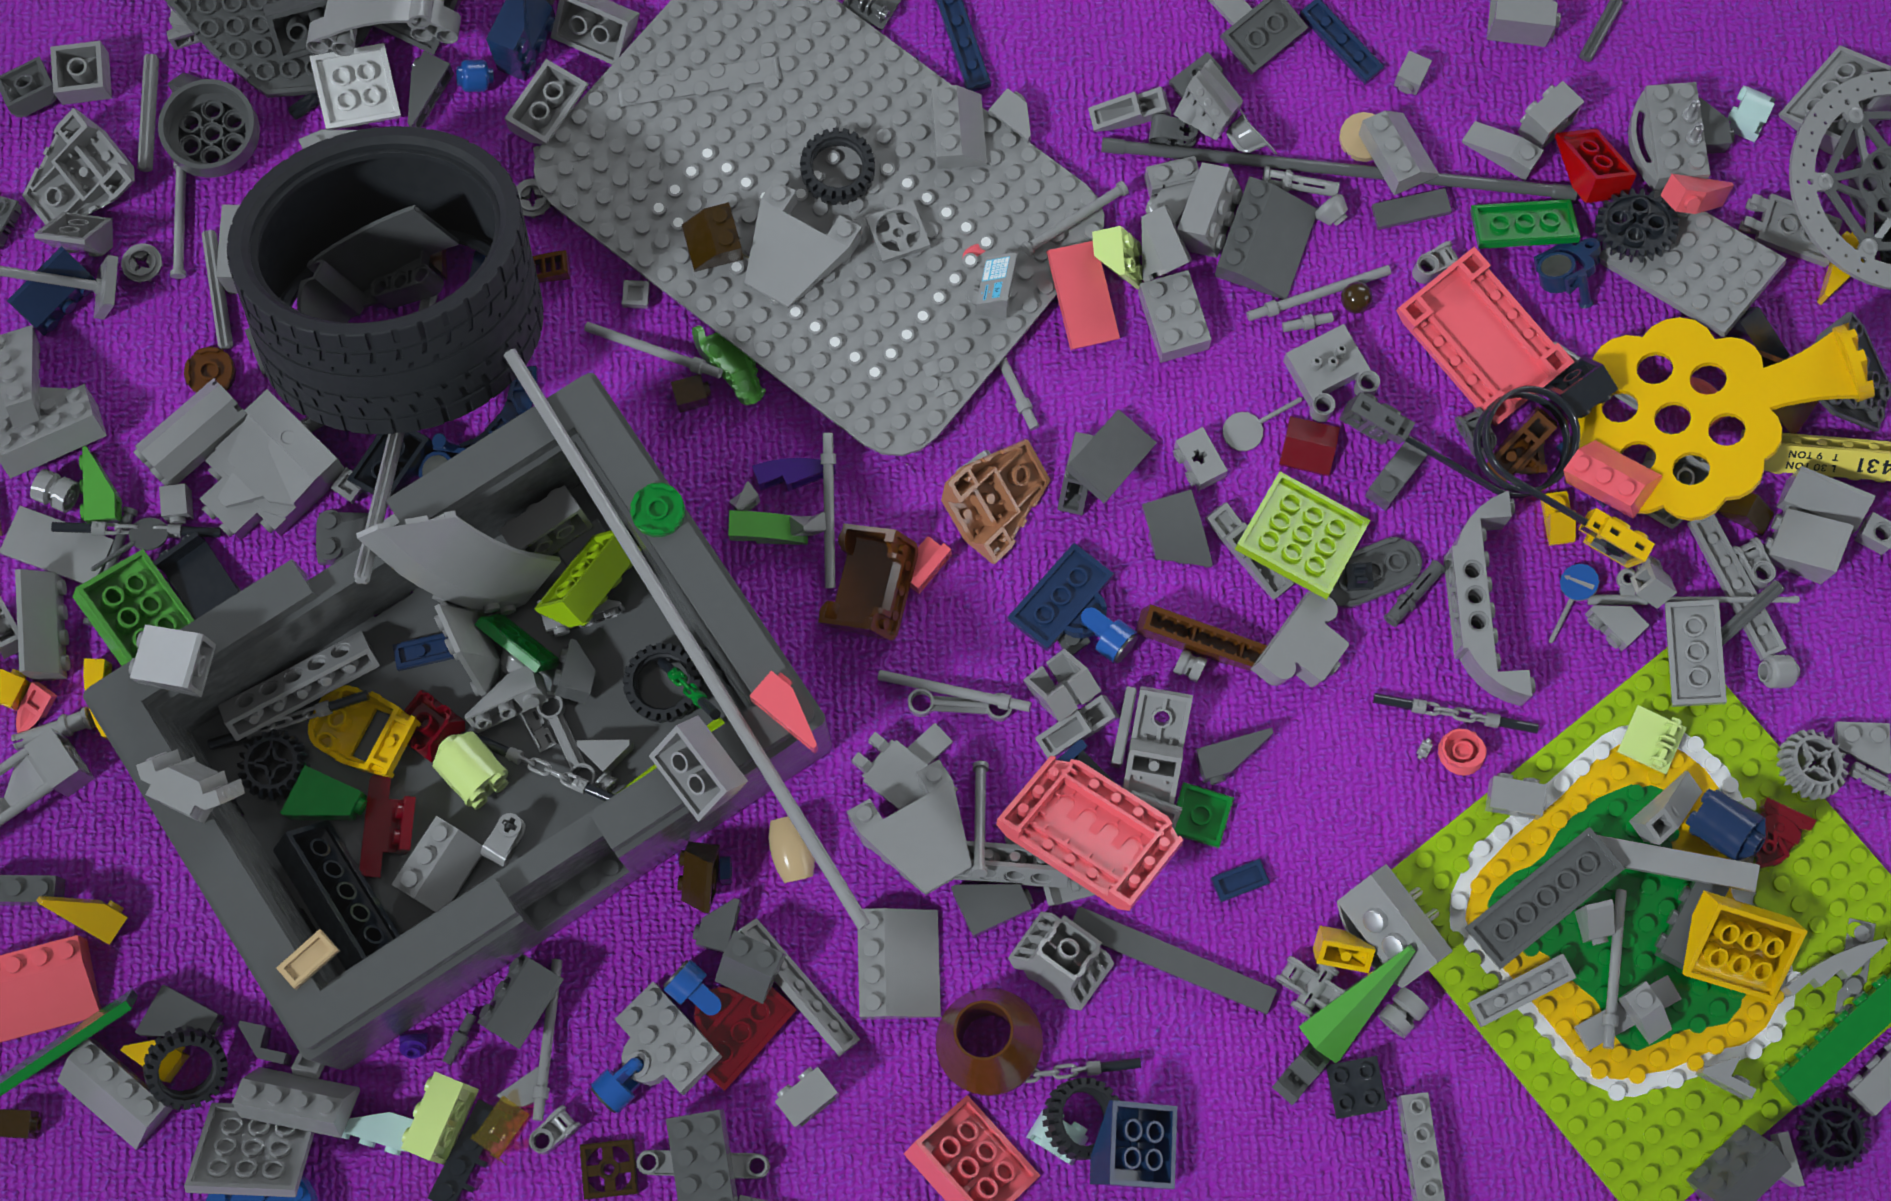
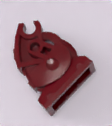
M1768 797L1762 799L1759 804V810L1761 812L1760 815L1766 818V840L1757 854L1753 855L1756 858L1754 864L1760 865V869L1770 866L1774 867L1782 863L1783 860L1790 856V850L1799 844L1802 832L1807 833L1811 831L1817 820Z

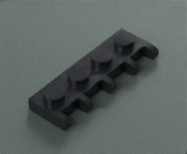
M478 1099L427 1198L432 1201H458L464 1189L473 1193L475 1187L467 1184L477 1164L484 1168L487 1167L488 1163L480 1159L489 1140L496 1143L500 1142L501 1138L493 1134L501 1117L504 1120L511 1121L513 1116Z

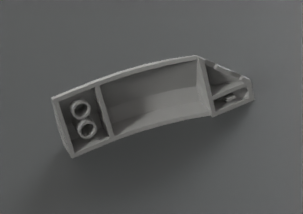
M455 511L444 512V514L430 520L428 515L405 519V525L389 526V522L379 523L356 533L358 540L398 574L418 587L454 604L484 610L485 613L500 612L501 615H509L516 612V608L525 605L561 562L560 557L527 552L499 542L456 516Z

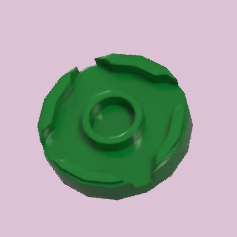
M651 483L635 493L630 505V515L634 525L643 534L650 537H665L673 534L681 526L685 518V504L681 495L674 487L665 483Z

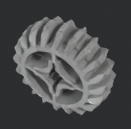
M1814 729L1808 731L1801 730L1790 735L1781 744V750L1776 755L1780 760L1776 766L1782 769L1779 776H1785L1786 778L1784 785H1791L1793 787L1792 793L1800 791L1801 798L1809 796L1811 800L1825 799L1838 792L1839 788L1844 785V779L1849 774L1845 768H1847L1849 763L1842 760L1846 753L1839 752L1840 744L1834 745L1832 743L1833 736L1825 738L1823 731L1816 733ZM1814 761H1816V764H1814L1811 768L1808 767Z

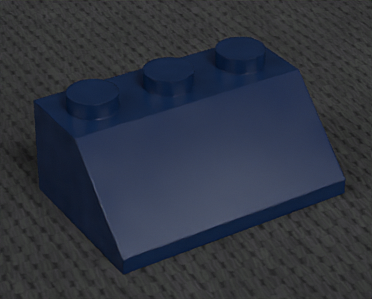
M62 246L37 270V272L95 281V278ZM27 280L7 302L26 321L33 325L36 330L45 336L48 332H52L58 326L59 321L66 314H70L76 308L77 303L84 296L89 295L92 290Z

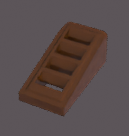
M567 250L533 256L535 268L536 264L541 265V274H537L539 283L571 279ZM555 262H560L561 269L556 270ZM546 263H550V272H546Z

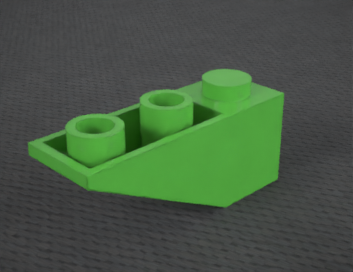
M83 446L82 455L79 456V465L81 470H83V479L79 483L84 503L80 505L81 518L86 523L102 521L120 524L122 520V499L95 454L87 446Z

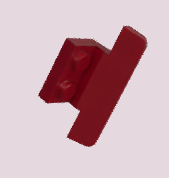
M376 774L369 780L359 867L364 876L380 878L383 853L406 854L410 851L416 797L404 796L402 800L389 799L391 778Z

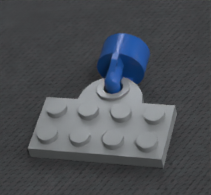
M652 982L614 1019L630 1036L622 1053L623 1067L616 1073L607 1068L591 1083V1090L610 1111L620 1113L636 1097L633 1091L640 1084L653 1086L667 1078L682 1095H685L722 1058V1055L655 982Z

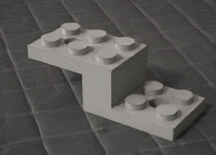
M1144 686L1140 687L1123 783L1124 789L1130 793L1134 790L1174 805L1193 695ZM1164 711L1170 718L1166 722H1158L1154 716L1157 712ZM1159 809L1160 812L1164 813L1169 817L1167 811Z

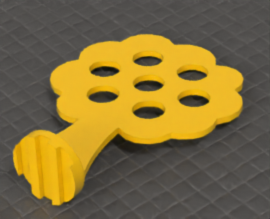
M1682 317L1665 319L1652 326L1642 338L1640 336L1624 335L1609 340L1594 355L1592 360L1604 365L1618 387V390L1612 394L1630 395L1638 403V409L1631 419L1618 423L1607 419L1602 412L1604 403H1598L1587 416L1578 418L1581 433L1579 449L1594 440L1620 454L1632 445L1642 444L1650 447L1656 454L1655 463L1650 469L1662 475V479L1637 514H1649L1664 508L1679 519L1688 521L1705 519L1715 514L1727 500L1741 499L1752 493L1761 483L1764 463L1776 454L1782 442V426L1778 416L1772 410L1819 400L1855 399L1856 402H1860L1874 397L1873 380L1868 381L1867 357L1864 349L1858 351V334L1855 329L1849 330V323L1832 328L1831 333L1804 351L1782 362L1763 368L1762 356L1755 346L1744 339L1733 337L1714 339L1708 328L1696 320ZM1658 355L1670 360L1673 365L1672 374L1661 383H1646L1637 374L1639 364L1649 356ZM1715 366L1723 370L1727 376L1725 386L1714 394L1706 395L1695 391L1690 384L1693 373L1699 368ZM1671 405L1682 406L1691 415L1689 426L1678 434L1663 433L1655 425L1656 415L1661 409ZM1725 416L1736 417L1742 421L1746 429L1743 438L1739 442L1728 446L1715 443L1708 433L1710 425L1715 420ZM1685 456H1700L1707 461L1710 471L1704 481L1694 485L1682 484L1673 475L1674 466L1679 459Z

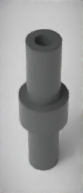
M467 1012L458 1031H454L450 1039L452 1043L442 1060L443 1062L452 1066L461 1047H465L469 1039L467 1035L477 1018L476 1016Z

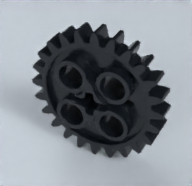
M1631 188L1630 194L1627 195L1621 190L1619 198L1612 194L1610 201L1604 200L1603 207L1598 208V214L1595 219V233L1598 234L1597 241H1603V249L1611 247V256L1617 252L1620 253L1619 260L1629 256V262L1632 263L1634 257H1638L1640 263H1643L1644 257L1647 256L1653 261L1655 254L1662 257L1664 250L1670 251L1671 244L1676 242L1679 232L1677 212L1673 209L1670 210L1671 206L1668 203L1663 204L1662 196L1657 199L1654 198V191L1649 195H1645V190L1641 189L1640 193L1636 194L1635 190Z

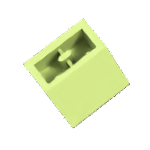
M1122 226L1092 232L1094 256L1138 290L1143 280L1142 265H1140L1139 257L1142 255L1141 243Z

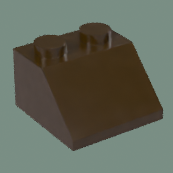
M729 202L704 208L682 224L694 272L744 260Z
M688 841L685 850L680 852L679 866L684 867L683 875H679L677 891H682L681 901L703 913H710L717 892L720 845Z

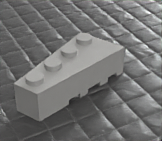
M33 325L0 335V392L13 428L40 420V344Z

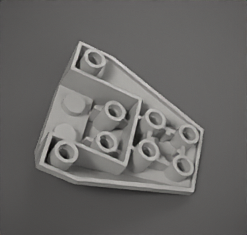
M443 601L434 606L438 615L434 616V619L440 631L443 632L445 637H448L444 641L450 654H453L456 661L460 660L472 680L470 685L476 697L481 695L483 698L496 686L501 674L500 655L492 638L475 626V623L481 617L478 612Z

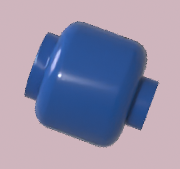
M482 59L463 60L461 66H457L456 69L457 85L461 86L465 92H485L488 89L489 83L494 81L493 68H488L487 62Z

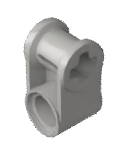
M1444 242L1418 258L1412 270L1413 278L1417 282L1422 284L1431 282L1458 260L1457 255L1452 249V242ZM1421 266L1429 267L1431 272L1424 271Z
M1754 537L1745 545L1732 547L1754 589L1761 590L1767 587L1774 579L1776 570L1766 554L1762 542L1757 537ZM1756 571L1763 572L1766 580L1758 578Z
M513 813L502 815L494 830L483 844L480 854L502 867L507 866L525 834L526 825L524 821ZM508 823H514L517 829L509 831L506 826Z
M565 1105L558 1107L530 1135L529 1144L538 1154L546 1155L551 1153L581 1127L580 1122H575L565 1111ZM560 1118L565 1122V1124L567 1125V1127H565V1126L560 1122V1120H559ZM542 1134L548 1135L550 1139L549 1145L544 1149L537 1148L536 1139Z

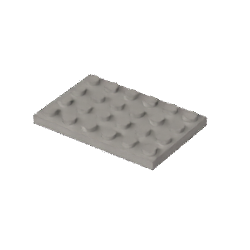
M1663 189L1653 190L1655 192L1654 198L1660 197ZM1677 212L1679 232L1676 242L1671 244L1670 251L1664 250L1662 257L1655 254L1653 261L1646 256L1643 263H1640L1638 257H1634L1631 263L1629 262V256L1619 260L1620 253L1618 252L1611 256V247L1601 251L1599 255L1600 264L1722 337L1729 333L1786 264V258L1707 212L1698 214Z

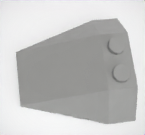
M73 108L56 126L53 132L56 135L50 147L45 148L43 152L45 157L40 167L35 169L22 196L45 225L62 212L88 215L119 199L135 182L134 166L102 128L80 111Z

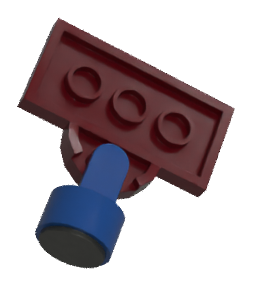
M691 959L689 961L686 960L663 985L665 987L663 990L680 1005L686 998L695 1004L694 1019L697 1028L722 1055V1058L706 1075L725 1091L797 1009L773 987H771L764 1004L741 993L738 994L730 988L717 987L709 990L701 983L707 974Z

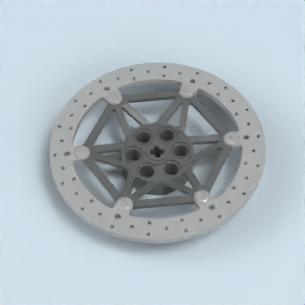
M1882 71L1860 75L1838 85L1812 107L1800 125L1793 142L1789 163V185L1796 214L1803 229L1816 248L1832 264L1849 276L1866 284L1891 290V264L1875 260L1877 251H1891V242L1881 241L1891 227V146H1888L1869 122V120H1891V111L1863 112L1859 105V102L1867 99L1891 96V71ZM1841 114L1847 122L1824 173L1815 172V164L1821 140L1832 122ZM1854 130L1861 161L1853 170L1835 173V168ZM1864 132L1877 147V150L1871 154L1867 152ZM1873 162L1878 165L1879 169L1874 166ZM1849 179V186L1839 183V181ZM1863 183L1868 186L1869 191L1864 188ZM1836 191L1850 196L1857 212L1865 218V233ZM1817 192H1825L1857 238L1859 242L1857 249L1847 243L1831 225L1820 204ZM1877 204L1881 205L1883 212L1879 210ZM1875 221L1883 222L1881 227L1874 234Z

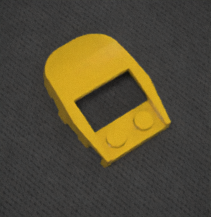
M348 685L341 686L324 695L319 703L326 700L333 701L361 692V690ZM373 691L371 693L368 692L370 698L368 701L333 711V714L321 718L316 717L309 720L308 736L313 745L319 750L330 755L336 761L359 771L390 778L394 777L393 771L416 727L421 725L414 716L408 715L400 707ZM379 710L389 714L390 717L365 762L353 755L376 711Z

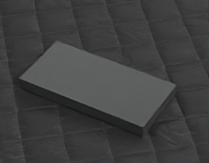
M1118 409L1065 470L1099 500L1105 503L1157 442Z

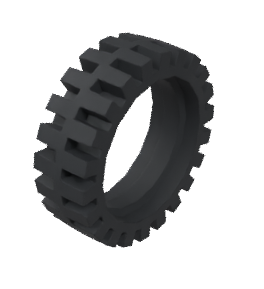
M833 128V132H829L828 129L823 130L822 135L817 133L814 135L813 140L809 139L806 147L802 150L800 159L802 181L806 185L808 192H812L813 197L816 199L821 198V201L826 204L828 201H831L832 205H837V202H842V205L848 204V200L854 202L858 196L862 197L865 195L866 189L869 190L874 179L875 160L872 148L863 137L859 138L858 133L855 131L851 134L849 129L843 128V131H839V128ZM828 147H848L854 150L861 158L862 172L858 179L848 186L839 188L827 186L817 179L813 171L814 159L818 153Z
M656 643L654 646L648 645L646 649H640L636 652L637 655L629 660L630 663L626 666L624 670L625 676H623V690L631 707L642 717L658 723L675 722L676 719L684 718L688 712L691 713L694 710L695 704L686 695L674 706L655 708L645 703L640 697L637 687L638 677L642 669L649 662L659 658H670L681 663L686 669L689 678L688 684L694 683L699 687L700 691H703V678L688 653L683 648L670 643Z
M187 1026L186 1030H183L181 1027L175 1028V1033H171L169 1030L164 1033L165 1037L163 1039L159 1036L155 1040L156 1045H150L148 1048L149 1054H145L144 1078L151 1094H153L158 1102L161 1101L164 1106L169 1107L171 1105L173 1109L179 1110L180 1106H183L184 1110H189L193 1104L197 1108L202 1106L201 1101L205 1100L206 1103L211 1101V1095L217 1096L220 1092L219 1086H224V1077L228 1075L226 1055L219 1041L211 1033H205L204 1029L197 1028V1030H194L191 1026ZM189 1045L199 1046L206 1050L212 1058V1069L210 1075L203 1083L193 1089L183 1091L172 1090L163 1085L159 1078V1067L161 1061L168 1053L179 1047Z
M1085 1077L1066 1081L1058 1085L1057 1089L1052 1090L1049 1094L1051 1098L1046 1099L1045 1105L1048 1108L1043 1109L1042 1114L1047 1116V1120L1042 1121L1043 1127L1048 1126V1131L1045 1132L1047 1138H1052L1050 1142L1052 1147H1058L1057 1152L1061 1155L1066 1154V1158L1090 1160L1095 1143L1089 1146L1079 1145L1067 1134L1063 1124V1108L1066 1100L1077 1092L1087 1093L1098 1102L1103 1116L1105 1115L1109 1100L1120 1101L1117 1095H1111L1113 1092L1111 1087H1105L1106 1083L1096 1081L1095 1078Z

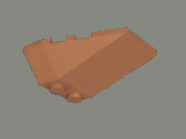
M1024 439L962 466L945 482L941 501L964 541L989 562L996 564L1013 547L1016 542L1014 537L1020 527L1024 528L1027 522L1026 516L1032 507H1036L1050 482V478L1029 440Z

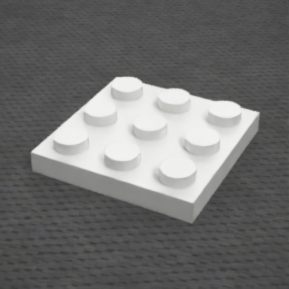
M384 43L354 48V53L350 56H340L334 52L310 56L326 130H336L401 118Z

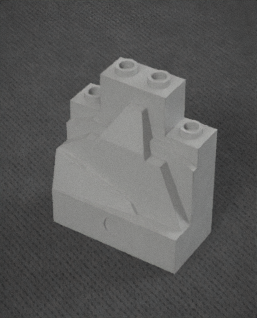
M267 389L244 410L247 413L245 421L226 437L205 460L211 466L208 472L218 482L200 498L206 505L202 510L212 520L218 517L223 522L219 527L229 537L235 534L240 540L258 523H261L270 534L275 530L280 536L283 535L331 489V486L345 469L340 461Z

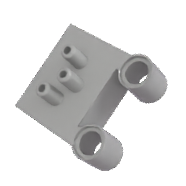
M1344 324L1287 352L1283 360L1310 407V416L1317 422H1325L1330 419L1335 409V400L1329 395L1330 392L1355 380L1354 392L1356 395L1361 392L1374 396L1380 385L1379 376L1374 371H1371ZM1368 381L1372 384L1373 388L1365 389L1361 382ZM1320 403L1325 404L1328 407V411L1321 412L1317 409L1316 405Z

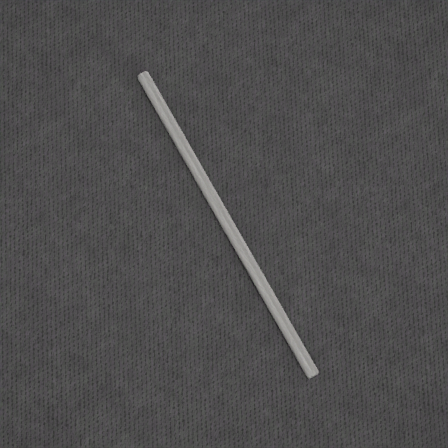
M437 295L421 300L418 311L435 304ZM405 433L388 434L365 529L384 522L388 506L386 499L390 497ZM363 543L361 544L354 578L357 584L362 583L366 585L370 581L376 554Z

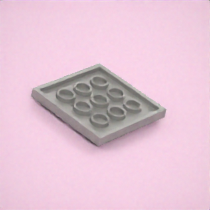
M211 1103L184 1184L186 1193L296 1197L314 1132L242 1118L232 1103Z

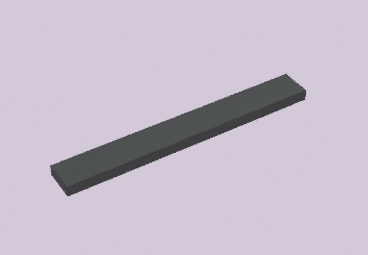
M1080 906L1073 919L1074 923L1101 941V946L1265 1015L1269 1011L1277 991L1273 987Z

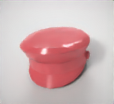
M1459 728L1452 730L1444 735L1438 744L1440 761L1446 769L1457 775L1466 776L1475 773L1482 766L1487 754L1483 740L1477 736L1476 732L1468 729Z

